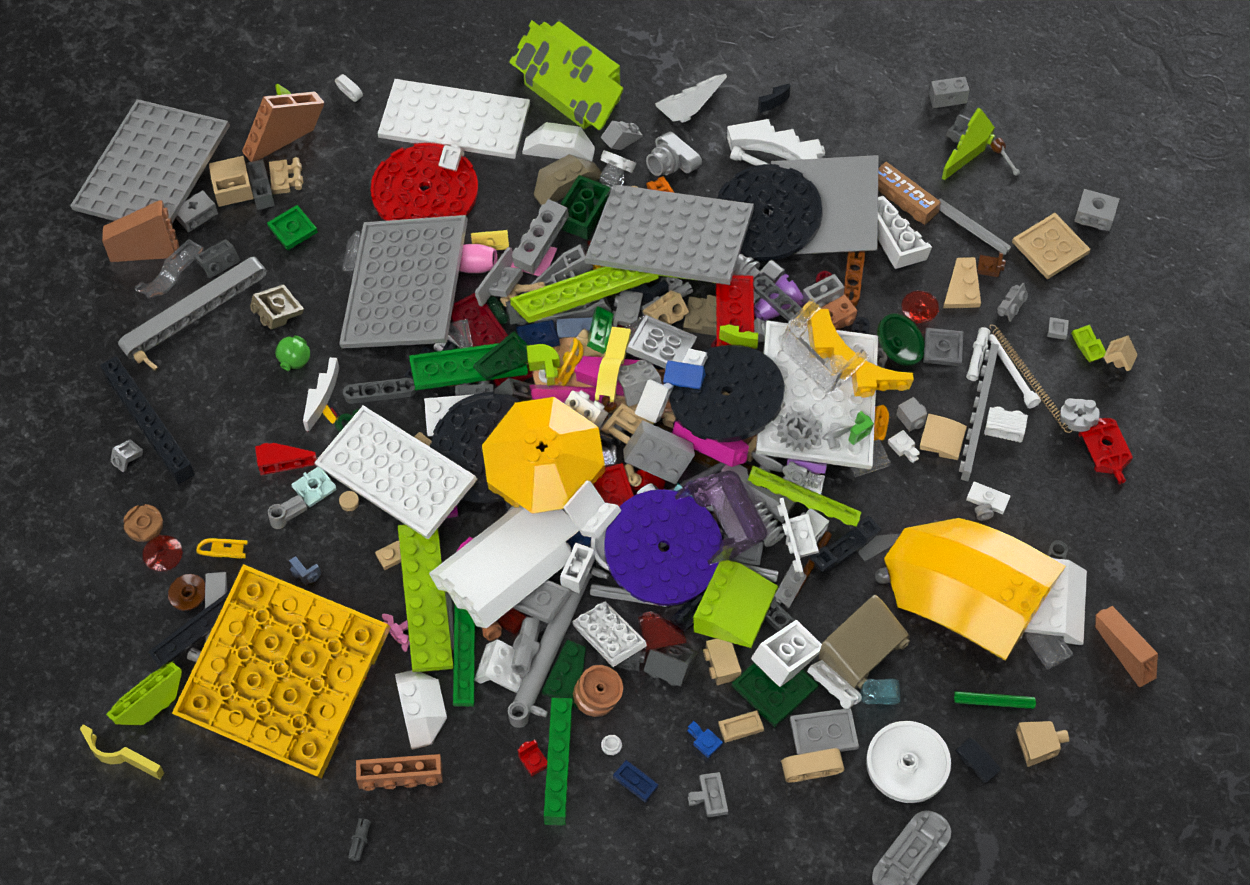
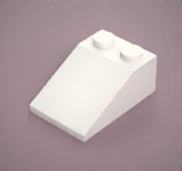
M795 620L762 642L751 659L781 687L820 653L822 644Z

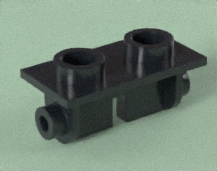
M704 593L688 601L670 618V621L683 632L694 624L693 616Z

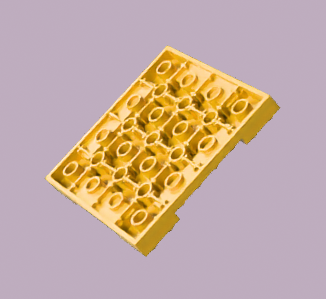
M243 564L172 714L322 779L339 742L338 736L391 627L382 621Z

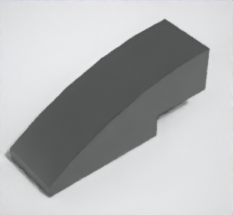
M263 159L246 163L257 210L275 206Z

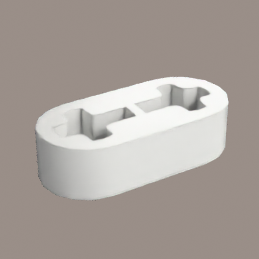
M344 74L335 79L338 88L354 102L363 97L360 88Z

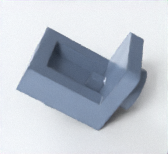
M296 556L289 560L291 574L295 579L299 578L305 586L315 582L321 575L317 564L306 570Z

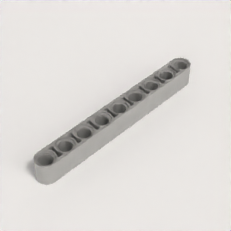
M256 257L248 258L124 335L119 340L118 345L129 359H134L133 354L140 350L148 351L265 277L267 270Z

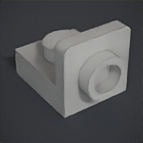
M128 440L112 449L111 463L124 472L127 470L129 462L142 456L143 449L132 440Z

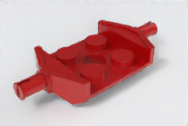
M1099 418L1096 426L1090 427L1088 431L1079 432L1078 435L1083 437L1096 465L1094 468L1095 472L1113 473L1118 484H1121V482L1123 484L1126 482L1122 469L1132 461L1133 456L1116 420L1112 418ZM1102 440H1109L1112 445H1104Z

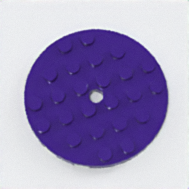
M650 490L637 494L620 506L622 511L607 527L604 540L606 564L618 585L622 586L634 598L643 602L658 604L659 606L682 604L703 593L723 557V541L720 529L710 512L692 497L672 490ZM661 542L669 545V550L663 552L658 548V545Z

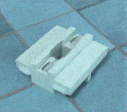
M320 467L315 468L308 474L306 472L303 473V477L291 484L309 508L337 490L336 485ZM318 484V485H317V486H318L317 488H315V489L312 488V489H311V487H313L314 485Z

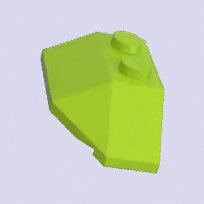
M170 662L162 669L160 668L151 673L121 697L106 715L115 724L144 725L146 722L151 721L162 709L167 708L176 699L182 673L181 669L173 662Z

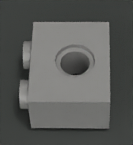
M1084 189L1074 222L1110 231L1120 198Z

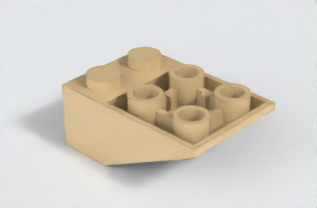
M244 156L209 163L218 207L254 199Z

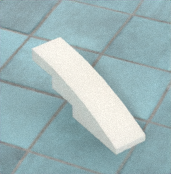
M329 358L327 373H319L317 389H309L303 419L306 431H310L317 422L331 397L339 371L337 358Z

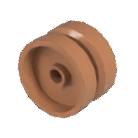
M595 665L586 669L575 684L573 691L574 702L578 709L592 717L608 714L622 697V679L616 671L604 665Z

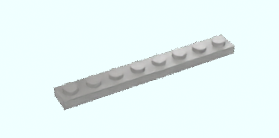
M992 343L990 350L986 349L984 360L987 361V364L982 366L980 374L984 378L983 381L979 380L977 388L980 396L975 397L973 407L977 409L976 413L972 412L970 419L973 427L972 429L968 428L966 437L970 441L969 445L965 444L963 456H966L965 461L961 460L959 472H962L961 480L969 481L999 344Z

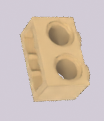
M672 290L643 310L644 315L659 319V321L669 325L680 321L689 312L681 294Z

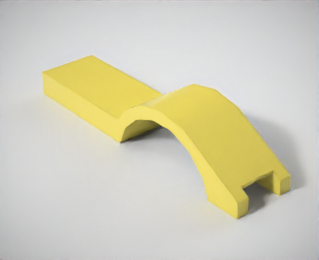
M612 327L605 357H603L599 368L595 400H599L600 395L610 396V402L615 401L618 373L621 364H624L631 329Z
M82 725L80 728L93 754L101 762L107 764L127 762L159 780L163 776L164 771L160 765L126 747L114 753L101 752L96 749L97 736L93 734V730L85 725Z

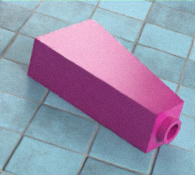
M583 356L574 369L576 381L596 387L603 357ZM625 359L624 364H621V366H628L639 360ZM617 380L616 394L624 396L623 388Z
M529 385L532 400L555 397L562 403H565L572 390L577 392L582 390L590 395L589 399L591 401H595L596 388ZM600 395L599 400L596 401L601 403V400L605 395Z
M677 421L674 423L673 434L692 442L694 450L730 467L746 462L749 445L742 440L735 442H718L708 438L704 440L692 435V432L685 427H681Z

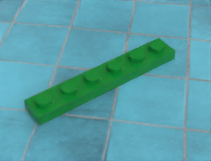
M456 605L454 616L453 706L474 707L475 623L467 610L457 608Z

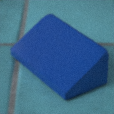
M667 361L663 383L700 390L706 375L704 366Z

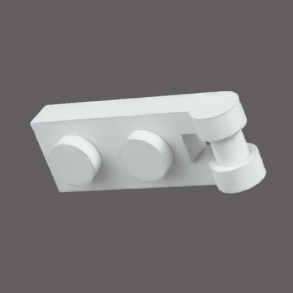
M823 660L809 667L807 672L828 689L832 695L837 697L843 708L848 709L853 704L855 705L861 701V694Z

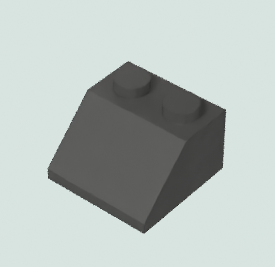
M661 637L650 649L643 671L653 678L666 680L670 685L681 686L686 681L699 652Z

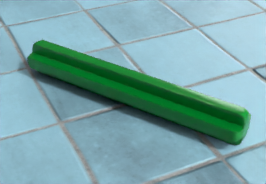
M956 691L954 694L955 703L1034 709L1036 706L1035 697L960 691Z

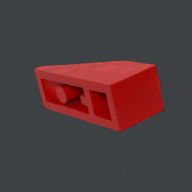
M263 443L260 446H255L257 464L261 475L313 466L317 460L316 454L313 451L277 443Z

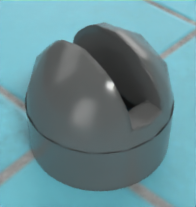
M886 567L880 568L875 572V578L878 583L886 584L890 582Z

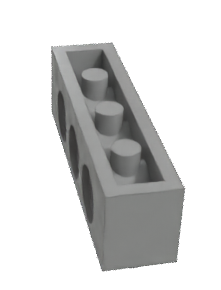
M549 199L545 205L542 204L537 218L532 220L529 231L522 236L521 244L512 253L514 266L531 274L535 273L569 217L567 207Z

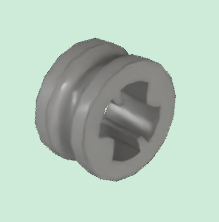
M981 504L975 508L976 517L980 521L994 516L991 504Z

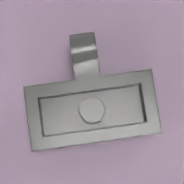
M720 772L699 775L701 791L688 793L689 806L704 802L707 818L728 814Z

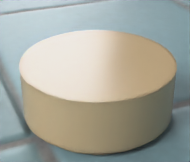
M346 491L341 494L339 502L343 510L353 511L359 506V498L355 492Z

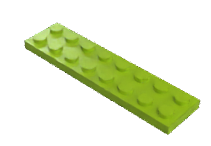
M604 266L510 298V304L528 323L536 322L554 314L658 279L659 274Z
M398 525L412 672L453 669L445 591L438 590L429 575L431 571L442 564L438 528L427 539L407 525Z

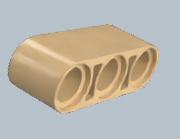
M838 748L789 756L781 761L785 780L789 783L836 775L845 770Z

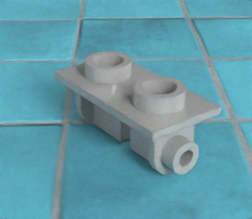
M1024 283L1021 286L1015 285L1011 287L1006 295V300H1003L997 309L998 315L1008 316L1009 322L1018 314L1020 307L1027 300L1028 292Z
M791 564L774 595L775 602L779 605L783 603L788 608L806 578L805 574L801 577L799 572H795L793 564Z

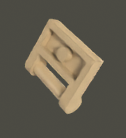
M621 404L604 424L602 432L611 434L627 444L630 437L614 428L615 424L634 434L642 420L652 425L653 422L636 415L634 410Z

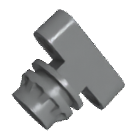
M668 132L656 138V147L646 158L648 169L656 176L674 173L678 168L685 173H690L702 166L700 155L673 132Z
M739 254L733 275L753 276V282L757 277L765 276L775 284L784 275L785 270L771 260L759 271L760 263L758 261H755L752 257H745L743 254ZM754 289L755 305L761 299V297L755 292Z

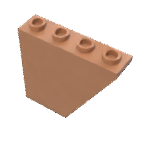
M316 92L263 97L242 152L250 162L258 161L313 131L324 106V101Z
M162 200L156 201L103 226L102 242L110 262L176 258V250H179V241L176 239L175 229H172V220L168 218V208L164 207Z

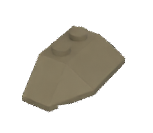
M569 154L539 170L534 197L541 206L542 204L545 205L548 199L557 202L567 195L578 175L596 181L604 177V174L594 162Z

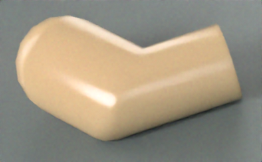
M625 465L624 468L630 485L639 486L642 482L641 476L635 473L633 465Z

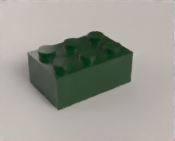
M578 175L560 204L567 207L569 215L561 230L588 240L600 220L611 192V187Z

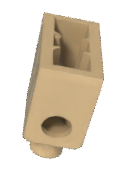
M1051 721L1021 722L1016 729L1027 767L1057 756L1061 749L1060 744L1069 742L1067 730L1056 732Z

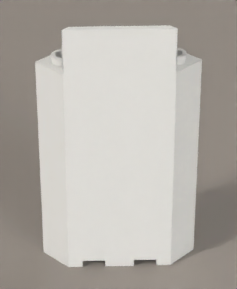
M522 506L514 507L436 567L429 575L438 590L447 591L450 594L457 608L465 609L469 612L476 626L488 628L566 565L572 551L566 541L579 530L569 515L562 509L532 514Z

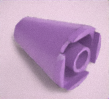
M784 274L775 285L800 307H803L806 302L801 301L804 298L793 280L789 282L786 279L789 276ZM773 293L769 298L776 299L779 294ZM762 298L754 305V316L763 321L780 316ZM784 304L781 309H789L791 305Z

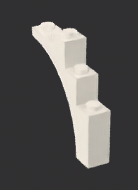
M769 119L727 126V140L731 151L737 145L743 148V150H758L772 153L786 160L819 159L825 156L824 146L820 145L819 139L800 142L799 136L795 135L794 129L775 132L774 126L770 125Z

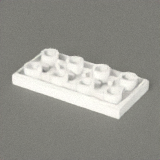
M606 601L596 605L595 608L585 614H581L572 621L573 626L612 667L647 646L646 641Z

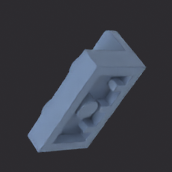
M593 317L557 319L558 338L577 337L583 329L590 332Z

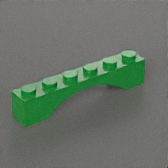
M552 698L544 805L545 825L566 826L569 751L573 716V701L571 698Z

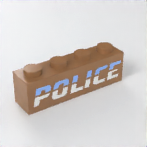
M885 162L878 168V191L884 194L888 200L896 203L903 211L912 215L916 221L926 225L939 213L941 202L888 162Z

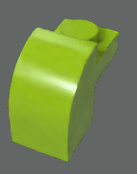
M545 344L527 346L529 370L545 369L547 386L555 385V378H558L557 367H560V358L556 350Z

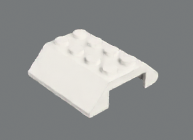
M1054 559L1065 565L1066 568L1024 632L1063 636L1062 643L1083 645L1087 571L1070 560Z

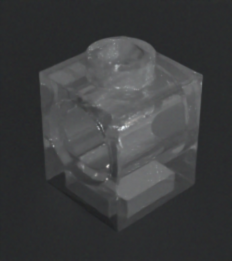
M607 164L600 175V183L611 187V189L613 185H623L624 169Z

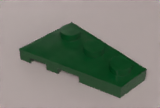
M513 331L474 363L473 368L485 380L528 365L527 346L529 345Z
M570 640L566 641L542 690L543 695L550 698H571L573 707L578 709L574 702L573 691L575 684L584 672L585 646Z

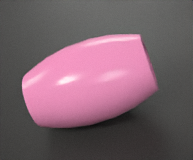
M481 244L463 245L459 271L465 273H484L490 271L497 262L496 249Z

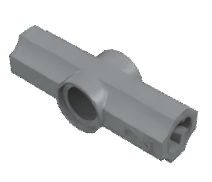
M526 617L523 620L520 634L513 643L515 653L511 668L513 669L512 672L517 675L529 673L532 658L540 646L537 639L541 624L539 623L540 620L535 617Z

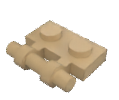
M293 158L291 165H288L287 160L269 162L272 194L289 193L291 186H295L296 190L302 189V164L299 158ZM294 173V176L289 178V174Z

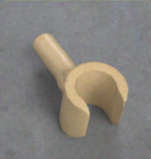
M140 350L133 354L138 364L144 361L155 371L158 369L147 358L144 351Z

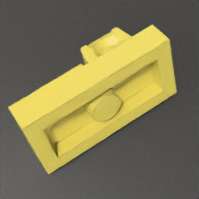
M507 230L471 233L472 244L486 245L496 250H506L509 247Z

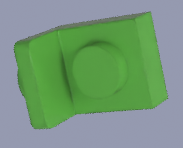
M862 411L857 414L856 424L850 430L851 433L848 441L852 445L868 436L874 425L871 418Z

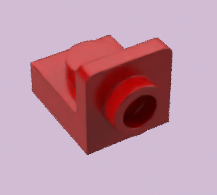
M536 740L527 741L519 747L518 757L531 777L547 768V760L538 748Z

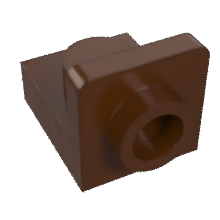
M999 253L998 258L980 255L977 274L999 277L1000 270L1004 271L1006 260H1002L1003 253Z

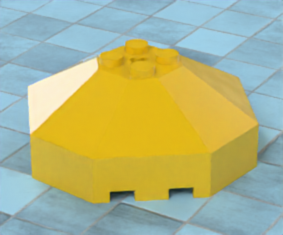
M555 397L515 403L482 444L489 490L499 494L515 508H518L520 505L532 514L564 509L566 503L585 481H591L594 484L605 472L599 427ZM540 442L548 446V448L544 449V452L536 449Z

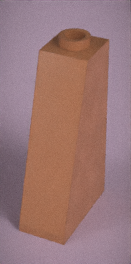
M1113 606L1103 609L1096 614V629L1135 683L1142 687L1156 679L1158 653Z

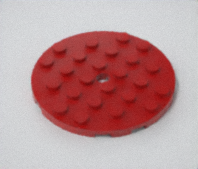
M417 143L413 147L406 149L402 147L391 153V156L382 161L375 170L371 181L373 205L384 221L467 216L474 207L478 196V179L473 165L466 157L461 156L457 171L439 167L444 148L442 144ZM423 186L429 187L427 190H424V192L420 189Z

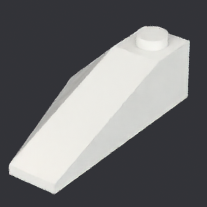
M727 75L713 76L696 84L697 86L682 90L683 93L675 96L671 95L655 103L656 107L672 121L680 120L681 122H686L691 119L690 116L698 112L727 78Z

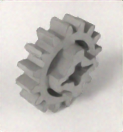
M794 411L793 415L788 412L786 417H782L778 424L777 436L781 437V443H787L786 448L792 446L793 451L799 448L803 452L804 447L809 450L812 445L816 444L820 435V426L816 425V419H810L811 414L806 417L804 416V411L800 415L797 411Z

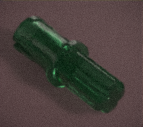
M491 295L487 300L490 306L489 309L495 315L498 322L504 324L508 321L509 317L504 311L503 303L499 302L496 296Z

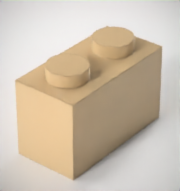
M720 639L706 641V649H703L705 660L709 661L711 665L709 667L711 679H715L717 685L736 680L741 675V669L732 643Z

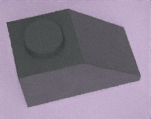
M508 378L494 391L495 394H508L516 397L521 402L530 401L532 396L529 385L533 384Z

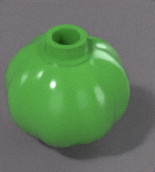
M299 336L286 337L278 343L275 354L281 363L280 367L284 370L300 369L309 361L310 349L303 338Z

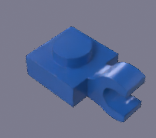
M694 721L688 726V733L696 739L693 745L707 758L712 756L722 746L723 742L709 729L703 732Z

